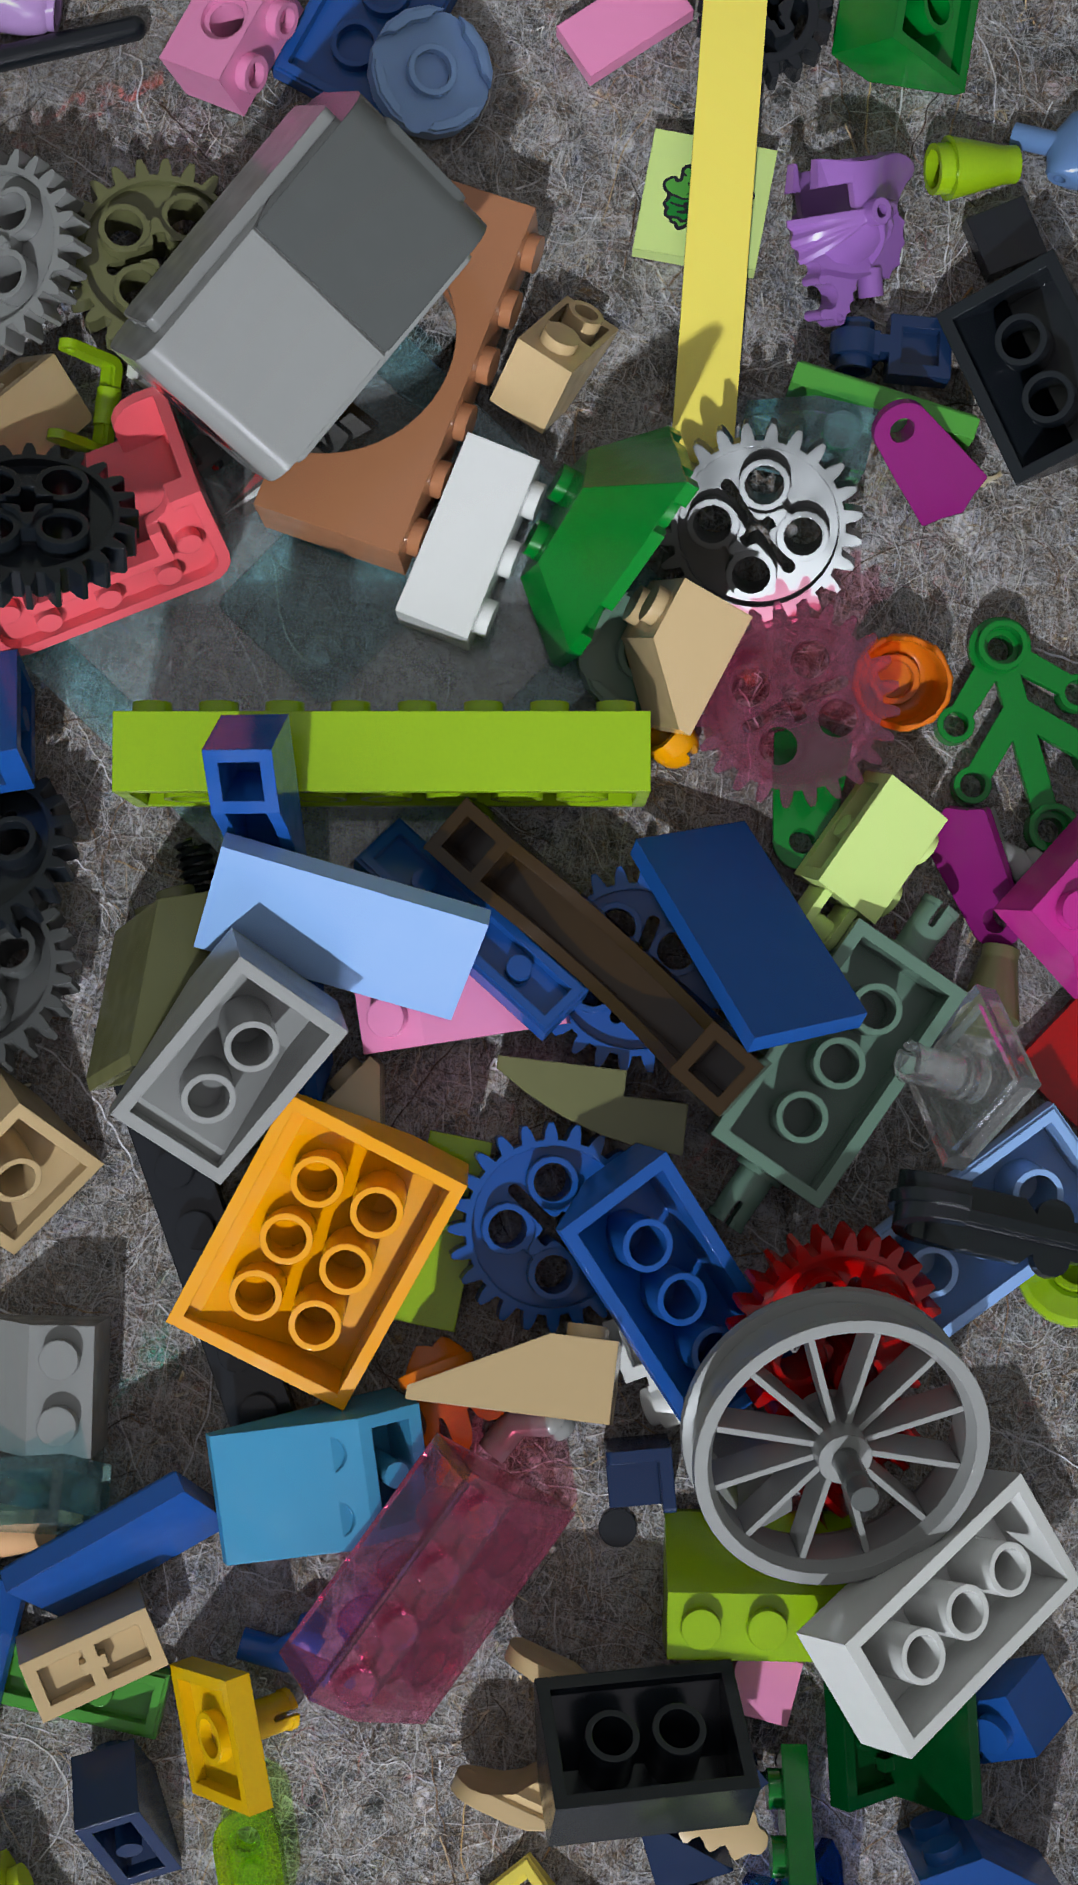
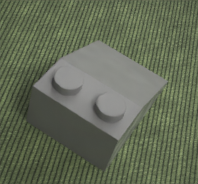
M231 927L186 983L109 1108L110 1115L221 1185L348 1034L349 1030L337 1000Z

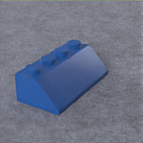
M635 1143L584 1181L555 1230L670 1408L681 1422L685 1396L696 1371L714 1345L729 1331L725 1325L726 1318L744 1315L731 1298L734 1292L752 1293L753 1289L667 1152ZM787 1351L781 1358L792 1356V1351ZM741 1387L727 1407L745 1409L753 1402L745 1392L747 1387Z

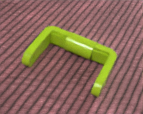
M59 338V351L101 369L92 423L94 426L93 437L90 440L64 429L48 428L46 439L76 452L82 451L87 453L114 442L115 433L112 427L111 416L113 409L122 398L123 366L120 359L115 355L74 338Z

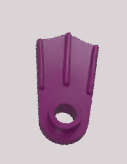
M912 399L892 401L885 405L874 418L871 428L872 440L920 524L926 526L939 519L963 513L973 495L987 479V475L920 403ZM904 418L907 419L906 425L900 431L890 432L891 427L896 421Z
M950 805L941 812L948 821L938 834L939 842L931 858L976 939L982 944L993 942L1012 945L1019 940L1017 935L1007 924L1005 927L997 924L993 917V908L1015 884L991 808H966Z

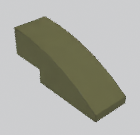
M498 1055L496 1068L525 1093L560 1116L600 1135L630 1145L640 1143L666 1151L667 1153L683 1156L688 1103L625 1096L627 1070Z

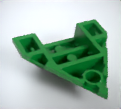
M671 426L590 449L572 466L563 463L551 482L546 498L553 501L554 504L546 521L538 519L526 537L521 553L529 557L520 579L550 662L560 668L581 656L593 639L595 628L604 608L613 611L665 538V529L675 517L680 506L686 508L699 490L697 481L690 478L694 471L685 446L679 443L682 438L681 433Z

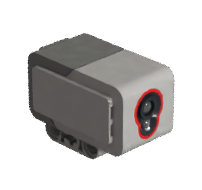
M359 91L323 92L313 98L307 105L295 106L265 140L126 308L124 315L128 319L116 333L110 348L239 464L268 481H274L284 475L296 462L299 463L308 456L471 260L472 256L470 253L481 241L486 232L487 225L464 202L466 197L400 126L389 117L382 116Z

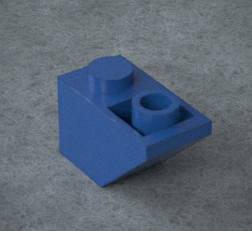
M1043 1654L1007 1660L976 1692L980 1764L1038 1757L1073 1714Z

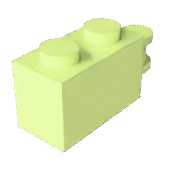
M865 770L794 872L798 878L809 885L797 903L828 951L836 946L854 919L860 918L865 922L876 924L880 917L886 916L896 907L902 897V885L916 865L925 862L935 851L939 842L938 834L948 821L944 815L893 774ZM830 901L835 906L826 917L820 911L825 903Z

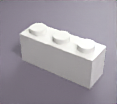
M467 432L396 606L395 612L400 624L470 651L476 635L483 638L488 636L499 608V602L491 599L499 577L501 576L509 580L512 577L523 547V543L516 541L515 538L523 518L534 521L547 489L546 484L539 482L540 460Z

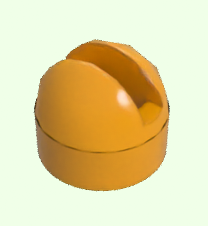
M651 728V757L657 763L667 768L678 769L690 764L691 760L687 753H698L699 736L695 729L691 736Z

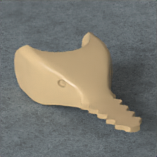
M523 1637L512 1638L504 1655L505 1661L533 1683L535 1678L587 1673L576 1662ZM537 1761L523 1768L512 1770H498L475 1765H461L458 1767L451 1784V1790L462 1802L510 1826L525 1831H546L538 1784ZM754 1809L748 1825L678 1833L683 1843H688L700 1836L705 1848L709 1852L721 1846H726L734 1861L747 1854H762L767 1848L769 1838L765 1828L759 1825Z

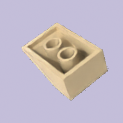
M568 1322L566 1335L549 1333L411 1383L406 1387L405 1399L613 1425L622 1345L619 1341L609 1340L610 1330H608V1327Z

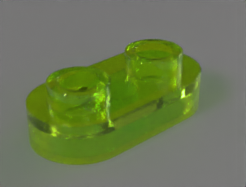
M228 1809L220 1819L213 1837V1854L218 1885H289L281 1828L274 1813L269 1809L248 1817ZM245 1826L252 1827L257 1830L260 1839L255 1843H246L239 1837L238 1830Z

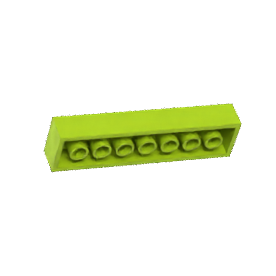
M139 700L132 702V711H113L112 792L136 807H210L202 748L221 715L289 714L301 807H458L466 797L484 803L487 807H644L651 792V711H636V703L628 700L596 702V711H569V702L561 700L530 702V711H503V702L495 700L464 702L463 711H437V703L428 700L400 701L397 703V711H371V703L361 700L331 702V711H305V703L294 700L265 702V711H239V703L227 700L200 701L199 711H173V703Z

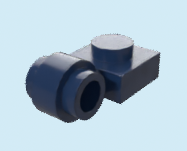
M891 313L886 323V334H882L881 330H875V322L861 316L846 317L844 324L837 326V329L830 334L829 362L835 366L834 371L862 379L872 374V368L878 362H884L883 383L945 389L950 381L952 349L937 317Z

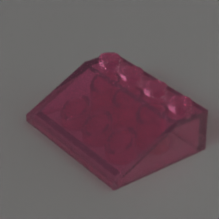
M437 1432L279 1651V1654L309 1701L357 1722L425 1724L576 1513L570 1506Z

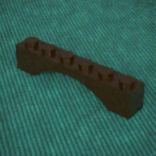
M466 797L424 845L423 848L470 891L518 927L589 989L644 1043L672 1075L717 1116L720 1117L727 1113L772 1064L759 1051L747 1053L734 1029L484 803Z

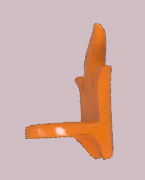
M441 1336L432 1347L417 1346L414 1349L406 1369V1374L397 1379L399 1387L402 1391H406L407 1385L472 1362L474 1357L471 1351L467 1352L456 1342ZM417 1401L426 1421V1431L423 1435L425 1447L435 1443L441 1432V1418L444 1419L452 1438V1448L440 1476L441 1487L446 1488L472 1444L469 1407ZM471 1408L478 1417L487 1421L496 1420L504 1415L502 1411Z

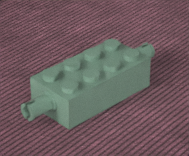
M924 893L921 902L895 940L886 937L860 918L854 920L840 941L829 953L868 1012L861 1026L851 1030L760 1050V1053L772 1064L727 1113L720 1117L716 1115L705 1130V1132L738 1154L736 1161L741 1163L713 1205H710L707 1209L709 1213L723 1222L736 1202L739 1201L725 1222L739 1234L743 1233L745 1225L772 1186L779 1189L782 1184L818 1209L822 1207L968 992L931 968V965L927 962L952 923L956 922L959 918V914L948 905L945 909L940 908L929 925L930 919L943 902L940 899Z

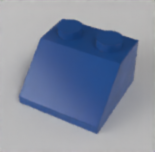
M934 1810L918 1815L910 1822V1827L896 1831L915 1885H1061L1038 1849L974 1818L963 1820Z

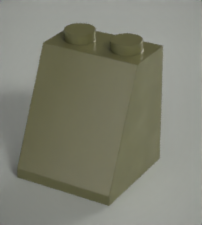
M193 884L177 885L160 890L155 894L156 901L136 908L134 910L135 917L115 931L86 1077L89 1091L125 1084L186 983L211 953L210 951L193 947L209 891L196 893Z

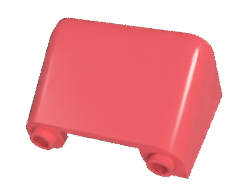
M153 386L127 396L113 409L111 422L118 441L85 453L87 468L97 463H107L108 477L123 476L125 491L134 492L135 507L139 510L140 538H137L136 556L127 557L126 573L110 571L111 586L109 588L100 587L89 582V598L85 600L68 591L62 593L63 602L61 607L54 606L47 596L37 598L33 610H27L23 598L13 596L4 608L0 607V651L18 649L20 656L33 654L207 586L220 579L228 571L231 563L230 553L172 403Z

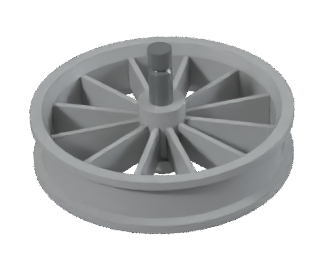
M850 1286L826 1287L792 1294L756 1310L736 1324L714 1345L696 1371L685 1396L680 1422V1444L684 1465L695 1489L703 1516L713 1534L729 1552L749 1567L780 1580L809 1585H838L857 1582L882 1574L934 1545L956 1524L975 1496L985 1472L990 1449V1420L985 1398L976 1378L960 1357L956 1347L945 1331L929 1315L906 1300L886 1292ZM856 1333L838 1390L828 1389L815 1340L833 1335ZM881 1335L894 1337L911 1344L864 1388ZM804 1344L816 1392L802 1400L763 1366L787 1351ZM935 1362L945 1370L949 1381L948 1385L895 1401ZM751 1378L793 1413V1417L727 1407V1405L738 1390ZM953 1415L951 1431L947 1441L897 1434L898 1432ZM716 1432L771 1441L711 1460ZM872 1456L933 1465L934 1467L912 1492L877 1463ZM774 1473L736 1510L718 1491ZM873 1480L900 1503L881 1515L863 1522L860 1511L866 1512L873 1509L879 1501V1494L872 1482ZM831 1482L841 1484L852 1527L832 1532L815 1533ZM805 1485L790 1533L762 1526Z

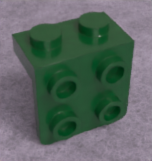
M823 1680L830 1805L832 1807L852 1812L893 1797H899L963 1820H970L981 1815L983 1803L976 1693L912 1759L861 1744Z

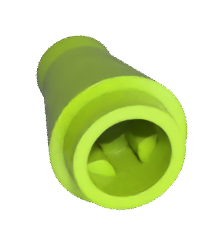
M946 135L941 142L930 143L926 150L923 165L926 190L932 196L940 195L944 201H950L1001 185L1016 184L1022 173V153L1018 145H1000Z

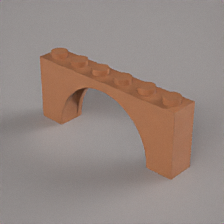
M456 181L452 182L466 197L464 202L484 221L487 228L481 241L470 253L472 257L469 263L442 294L456 320V343L452 362L441 388L428 406L413 421L395 434L374 444L354 450L334 453H309L303 461L296 462L280 478L274 481L263 479L253 503L264 526L403 575H406L412 558L417 557L431 523L428 517L436 499H441L454 467V463L451 460L459 441L464 442L467 432L472 433L474 430L478 407L473 404L481 384L490 386L496 375L501 354L500 349L496 348L503 329L512 330L517 322L523 301V293L519 291L526 272L531 274L536 272L545 246V236L540 235L538 230L536 207Z

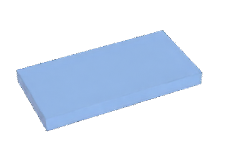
M226 832L193 947L212 952L231 927H233L305 979L451 1020L488 929L491 910Z

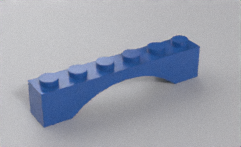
M289 714L221 715L202 748V757L211 815L219 826L223 838L225 833L228 832L307 856ZM308 980L324 991V984ZM332 1053L298 1092L299 1094L321 1101L334 1063Z

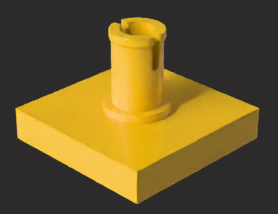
M194 1656L169 1664L192 1793L248 1817L274 1808L262 1740L284 1731H292L298 1728L300 1714L294 1713L289 1716L286 1714L287 1711L298 1708L293 1693L287 1687H282L274 1693L254 1700L249 1672Z

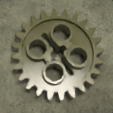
M168 158L162 159L158 174H149L142 159H138L135 165L136 177L128 179L119 168L114 166L111 168L113 187L110 189L94 179L89 182L90 193L94 203L83 200L85 204L77 214L89 221L91 228L77 237V239L91 247L92 253L77 259L75 266L87 274V279L71 282L68 290H76L73 294L78 301L76 305H71L73 313L90 310L85 318L86 331L89 334L107 327L106 346L110 351H112L110 345L113 338L128 319L124 315V311L129 304L123 299L124 296L133 290H142L160 268V264L155 258L165 257L167 260L187 236L176 232L171 226L181 220H191L197 223L217 200L219 190V177L214 174L200 185L195 182L194 164L189 163L181 177L172 175ZM121 230L133 232L140 237L136 243L129 246H120L113 243L109 238ZM109 268H113L119 272L116 275H111L107 271Z

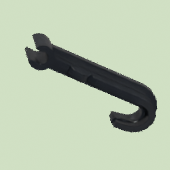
M899 1170L897 1188H893L889 1192L887 1206L893 1211L891 1229L901 1238L918 1244L1016 1265L1028 1257L1031 1270L1037 1276L1044 1279H1052L1064 1274L1069 1265L1078 1266V1224L1074 1223V1214L1065 1202L1058 1199H1050L1033 1209L1026 1198L972 1186L973 1181L920 1170Z

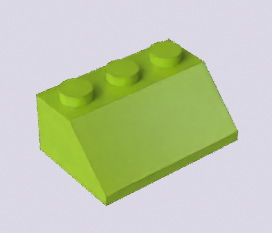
M677 1509V1513H665L662 1639L666 1659L813 1662L796 1632L848 1583L809 1585L784 1581L765 1575L743 1563L721 1544L711 1531L701 1509ZM791 1511L765 1527L790 1533L797 1511ZM823 1511L827 1529L819 1520L815 1533L832 1532L852 1527L849 1515L842 1519L831 1511Z

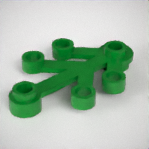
M993 617L980 623L971 633L967 643V655L973 669L952 706L944 709L934 721L933 731L938 741L947 746H957L969 739L975 729L973 715L995 683L1001 710L968 767L957 772L951 779L950 793L952 798L963 806H974L984 801L991 792V778L1009 746L1012 745L1030 810V815L1026 818L1023 826L1024 839L1030 848L1036 847L1044 853L1053 842H1046L1039 836L1038 826L1042 820L1053 822L1057 827L1058 837L1076 817V814L1069 807L1056 803L1038 738L1068 754L1073 767L1078 771V729L1028 701L1022 678L1054 693V702L1058 709L1066 714L1076 715L1078 714V705L1068 701L1065 690L1068 684L1078 685V674L1071 675L1031 651L1029 634L1020 623L1007 617ZM1000 640L1007 646L1008 656L1005 660H996L990 656L988 652L989 641ZM954 715L963 721L964 732L961 736L954 737L945 731L944 720L946 716ZM964 776H973L980 782L981 791L977 797H969L962 792L960 782Z

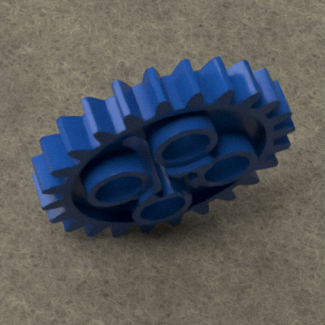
M622 866L616 867L615 885L606 887L596 873L592 874L591 885L593 894L589 895L588 898L606 914L615 910L624 911L629 914L634 920L636 927L633 938L638 943L648 918L651 916L658 917L660 923L649 953L662 964L658 957V944L665 936L676 933L641 872L637 883H629ZM693 960L684 969L674 970L666 967L711 1009H721ZM581 1002L569 1014L570 1023L558 1025L552 1031L555 1036L571 1029L578 1034L571 1050L574 1054L583 1050L589 1043L597 1047L595 1066L600 1067L611 1052L618 1054L620 1070H628L632 1056H641L648 1073L654 1070L655 1055L622 1021L613 1023L610 1020L612 1011L604 1003L593 1007Z
M552 1121L544 1122L541 1138L535 1139L528 1126L522 1124L518 1127L519 1144L512 1146L509 1141L499 1134L494 1137L499 1153L494 1159H491L482 1152L476 1151L474 1157L482 1171L478 1176L468 1174L467 1187L470 1188L468 1197L462 1196L456 1206L457 1210L464 1212L463 1219L451 1221L445 1226L447 1232L463 1236L464 1242L449 1250L450 1257L454 1260L470 1259L471 1264L459 1275L462 1283L468 1284L482 1279L483 1283L475 1296L476 1301L483 1305L498 1296L500 1299L496 1315L502 1321L508 1318L515 1308L520 1309V1324L525 1330H529L532 1327L538 1314L543 1315L546 1327L551 1333H556L561 1314H567L572 1323L583 1324V1309L590 1306L600 1317L605 1318L607 1316L605 1305L574 1257L548 1234L538 1240L537 1237L541 1234L543 1228L508 1192L512 1184H517L546 1213L556 1217L562 1212L563 1217L584 1181L624 1152V1150L617 1148L602 1156L605 1136L595 1133L585 1145H582L581 1126L573 1123L567 1129L563 1139L558 1138L556 1126ZM545 1164H560L566 1176L565 1185L561 1192L551 1197L539 1196L534 1186L535 1174ZM503 1210L516 1211L520 1215L522 1223L518 1236L507 1243L493 1241L488 1231L489 1223L493 1216ZM546 1256H562L567 1266L566 1275L562 1282L549 1288L538 1285L535 1279V1270L538 1263Z

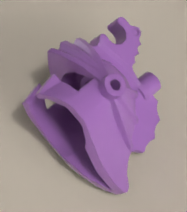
M887 151L877 152V155L841 160L813 159L811 160L810 171L804 172L798 171V164L787 165L784 195L795 194L797 213L794 214L792 220L785 221L786 228L790 231L788 240L791 248L794 249L795 258L799 265L804 264L807 266L808 272L802 279L803 286H815L821 294L820 307L817 310L805 312L804 318L807 322L817 321L822 327L844 324L846 315L851 312L850 304L855 301L853 292L856 289L858 290V299L884 295L883 279H889L894 268L900 265V253L905 245L903 236L905 221L899 215L898 201L906 183L911 179L914 172V163L906 155Z

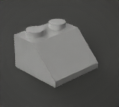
M0 1314V1451L24 1458L91 1459L107 1445L111 1316Z

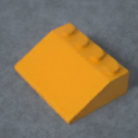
M297 1093L269 1127L166 1322L343 1411L468 1186L469 1164L412 1134Z

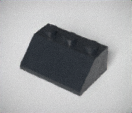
M1051 249L936 314L1016 486H1021L1078 465V295L1062 262L1055 251Z
M731 1659L535 1678L534 1705L538 1784L548 1847L749 1824L761 1785Z

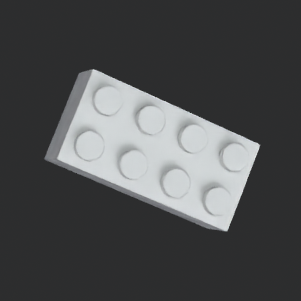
M985 1469L978 1490L966 1511L939 1541L876 1577L848 1583L796 1634L860 1743L912 1759L1078 1587V1573L1022 1474Z

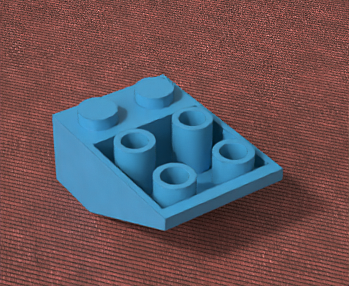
M391 1387L352 1396L343 1411L328 1403L205 1433L223 1563L227 1566L375 1549L436 1531L419 1402L405 1399L404 1394Z

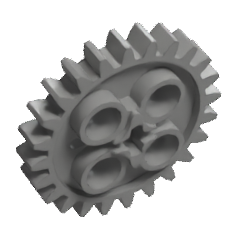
M14 149L11 156L0 150V360H2L5 349L18 356L23 355L25 336L42 344L44 342L42 324L45 321L58 327L63 324L57 307L61 302L68 305H76L78 300L68 290L70 283L87 279V274L75 267L76 260L92 253L91 247L77 239V237L91 228V224L77 214L85 203L82 198L70 191L73 183L36 155L31 158L19 149Z

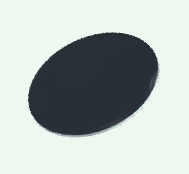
M623 1509L609 1510L602 1516L599 1522L600 1537L606 1544L612 1547L619 1548L632 1542L637 1532V1524L634 1517Z

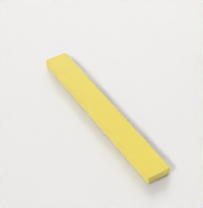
M703 0L672 427L680 431L682 436L679 443L685 446L690 461L695 464L698 459L695 455L693 444L697 438L702 439L714 449L718 446L717 428L723 424L733 439H735L768 0Z

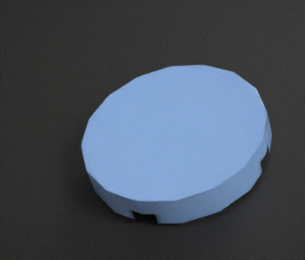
M424 5L405 9L386 22L370 49L367 77L372 98L384 116L392 119L407 135L432 141L455 136L476 120L488 99L493 69L488 48L471 23L460 15L456 18L450 13L442 12L444 8Z

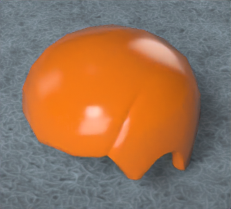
M891 633L887 637H880L870 643L854 663L851 691L861 712L874 723L894 731L909 732L933 723L950 702L954 677L944 653L937 645L907 633Z

